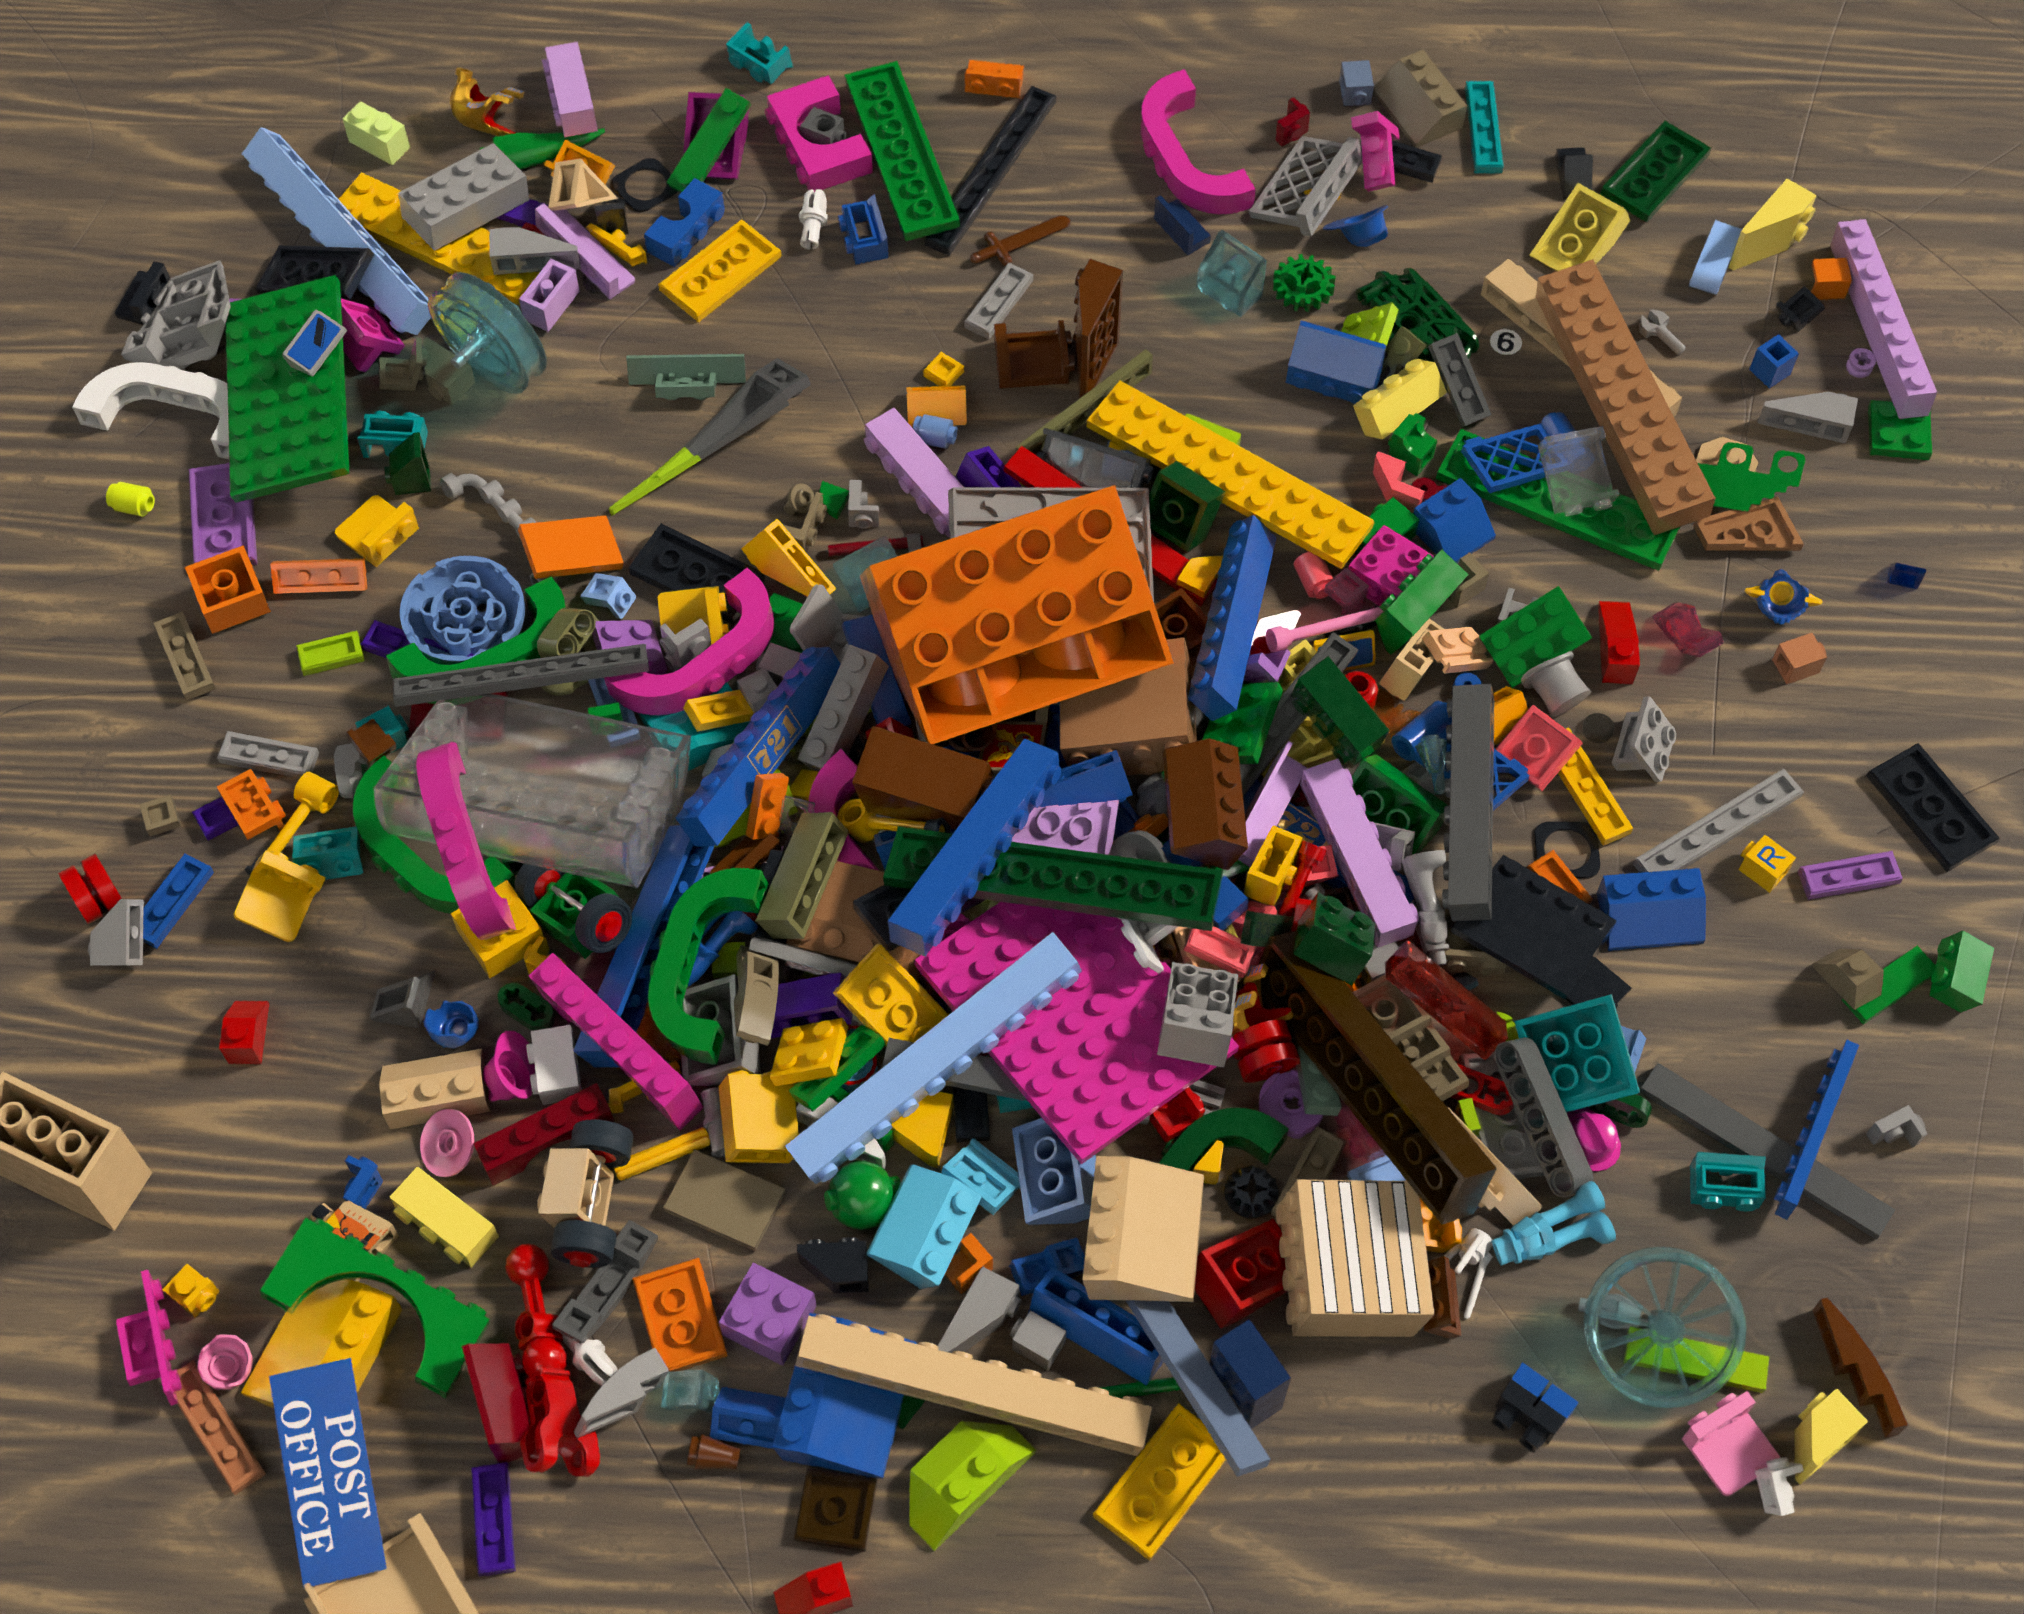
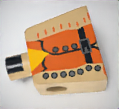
M350 1201L343 1202L336 1211L322 1203L316 1207L311 1215L313 1222L318 1218L330 1224L334 1228L333 1233L345 1238L346 1235H350L358 1239L365 1245L363 1249L373 1255L377 1252L384 1253L399 1237L393 1224ZM350 1279V1280H353V1281H357V1282H358L360 1279Z

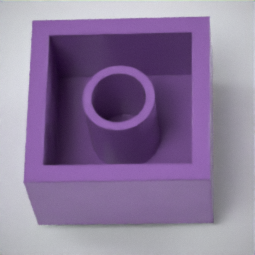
M752 1263L719 1321L721 1333L726 1338L783 1366L805 1328L809 1313H813L816 1308L814 1292Z

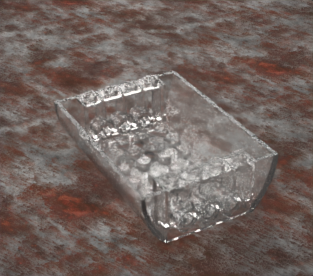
M495 694L438 700L375 785L374 800L378 819L384 830L389 834L437 844L419 787L416 767L417 755L422 751L449 742L457 743L466 771L465 775L459 776L460 788L481 854L638 888L658 853L669 826L674 825L675 817L680 812L688 772L691 736Z

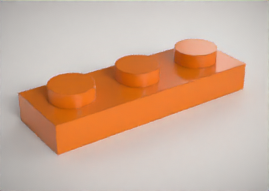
M365 558L273 561L270 564L273 594L365 591L367 589Z

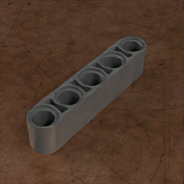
M1525 1037L1502 1042L1495 1049V1062L1549 1187L1558 1197L1564 1198L1575 1195L1582 1184L1593 1181L1594 1177L1539 1049L1534 1041Z

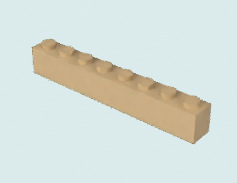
M1508 258L1485 276L1481 296L1569 366L1535 298L1538 282L1527 274L1521 266L1516 265ZM1651 371L1673 416H1676L1682 397L1675 389L1667 386Z

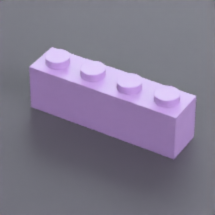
M578 42L545 47L547 59H543L542 63L556 127L562 126L564 137L598 131Z

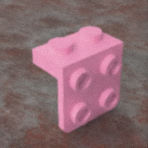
M1748 1391L1738 1397L1734 1393L1729 1394L1716 1404L1718 1410L1710 1415L1706 1411L1696 1415L1688 1422L1690 1428L1682 1438L1688 1449L1724 1496H1731L1757 1479L1755 1470L1766 1468L1767 1461L1780 1458L1777 1451L1748 1414L1756 1403Z

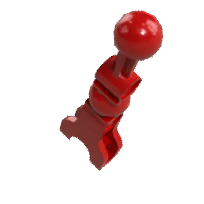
M530 1243L522 1244L512 1249L506 1258L505 1271L509 1279L521 1287L525 1311L520 1313L515 1324V1334L520 1341L519 1349L524 1350L522 1366L527 1376H529L525 1380V1384L527 1385L526 1398L530 1416V1427L524 1432L520 1441L524 1465L530 1472L544 1473L555 1464L559 1453L564 1459L569 1474L578 1477H589L600 1464L598 1439L595 1431L579 1438L574 1434L582 1416L579 1414L573 1383L569 1379L570 1372L564 1370L567 1354L560 1344L563 1341V1335L552 1328V1324L558 1315L546 1313L540 1284L549 1272V1259L545 1251L540 1247Z

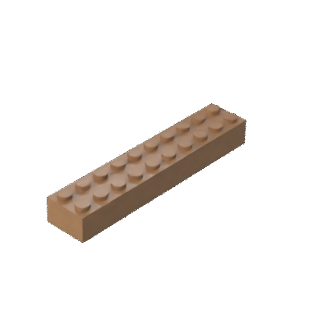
M1592 259L1539 277L1535 298L1653 534L1657 535L1710 517L1715 496L1594 260Z

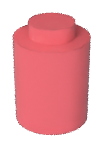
M1309 551L1300 555L1294 561L1293 566L1307 595L1317 599L1329 596L1336 582L1325 560Z

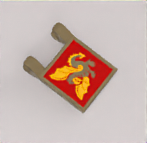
M1050 705L1036 709L1035 722H998L996 738L987 748L980 750L979 759L989 762L993 773L998 774L1024 738L1045 747L1048 726L1052 720V713L1049 711Z

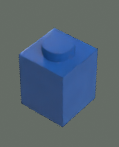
M1778 334L1757 348L1749 370L1770 389L1791 375L1799 353Z

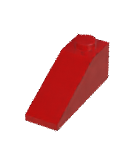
M1599 601L1602 683L1633 684L1640 667L1639 638L1630 602Z

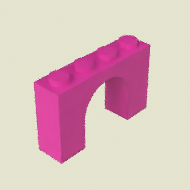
M829 75L767 96L768 108L765 109L767 121L770 125L774 124L776 137L780 145L784 144L786 146L785 150L788 161L791 165H796V173L801 185L806 184L808 190L813 189L815 192L817 189L824 190L873 173L872 154L861 134L827 145L811 143L800 135V125L813 107L833 115L841 114L839 93Z

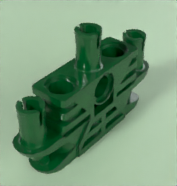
M1412 268L1404 269L1403 275L1378 271L1373 281L1356 289L1358 301H1362L1361 304L1364 306L1371 302L1370 309L1393 303L1399 311L1387 345L1402 326L1427 345L1417 359L1434 362L1428 346L1458 333L1468 359L1471 353H1476L1479 349V341L1473 330L1438 292Z

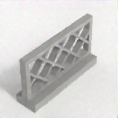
M1301 136L1250 209V217L1300 227L1302 235L1312 236L1363 162L1359 139L1348 137L1345 143ZM1305 147L1316 149L1312 152L1301 155ZM1337 152L1336 156L1327 160L1324 157L1330 153ZM1321 158V162L1307 167V162ZM1302 165L1303 169L1288 174L1290 169ZM1326 169L1321 176L1312 178V174ZM1306 176L1309 179L1308 181L1300 183L1295 186L1292 183L1293 181L1299 180ZM1289 184L1290 188L1275 193L1278 187ZM1313 188L1308 195L1299 197L1298 193ZM1290 196H1295V200L1287 202L1282 205L1279 202L1280 200H1283ZM1272 203H1276L1277 207H1274L1272 209L1262 210L1263 207L1270 205ZM1300 207L1296 212V216L1285 214V212Z

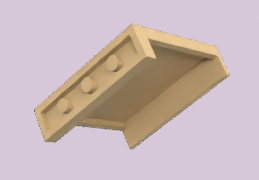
M421 1513L408 1520L410 1528L383 1544L387 1569L320 1584L314 1588L309 1582L304 1585L309 1594V1597L304 1599V1602L311 1614H479Z

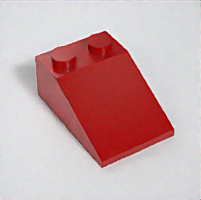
M1274 1219L1205 1249L1197 1256L1194 1289L1220 1329L1247 1317L1287 1292L1283 1288V1272L1286 1270L1285 1258H1282L1279 1252V1242L1283 1236L1281 1229Z

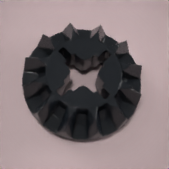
M1252 1164L1244 1168L1238 1167L1235 1172L1228 1176L1224 1187V1196L1228 1206L1236 1214L1245 1218H1259L1268 1214L1274 1208L1279 1195L1276 1178H1273L1266 1168H1256ZM1250 1180H1253L1255 1189L1262 1191L1256 1193L1253 1203H1250L1248 1192L1242 1191V1189H1247Z

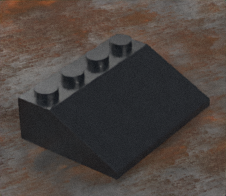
M1503 855L1492 868V920L1456 921L1450 932L1565 1000L1604 947L1617 920L1577 898L1574 894L1551 883L1546 878L1532 872L1519 862Z

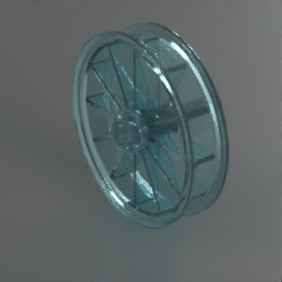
M1649 1247L1626 1254L1612 1263L1600 1275L1591 1289L1585 1306L1584 1333L1594 1362L1614 1388L1630 1399L1645 1405L1660 1408H1676L1706 1399L1718 1391L1730 1379L1743 1355L1746 1341V1321L1742 1304L1734 1288L1709 1262L1686 1250L1672 1247ZM1673 1262L1664 1309L1660 1307L1646 1264ZM1681 1264L1691 1266L1704 1273L1705 1276L1672 1311ZM1640 1266L1656 1309L1651 1312L1617 1283L1628 1272ZM1713 1280L1723 1294L1726 1303L1679 1317ZM1615 1286L1648 1315V1319L1602 1311L1601 1307L1607 1294ZM1729 1310V1337L1689 1329L1684 1326L1685 1324ZM1599 1317L1648 1327L1606 1342H1599ZM1684 1335L1728 1343L1724 1355L1717 1366L1714 1368L1683 1341ZM1650 1336L1618 1373L1611 1368L1602 1352ZM1656 1343L1657 1347L1648 1389L1638 1387L1626 1381L1624 1378ZM1679 1343L1711 1370L1705 1378L1689 1387L1687 1386L1674 1348ZM1664 1348H1669L1683 1389L1655 1391Z

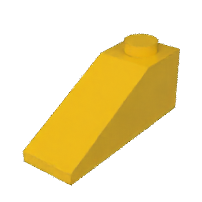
M778 519L773 521L741 548L747 555L750 563L755 565L761 573L807 597L816 584L824 585L829 594L836 590V587Z

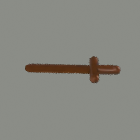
M1059 215L1000 241L993 232H986L984 240L989 247L972 253L970 261L973 264H978L996 256L1003 266H1007L1008 263H1012V258L1008 252L1068 227L1070 219L1067 216Z

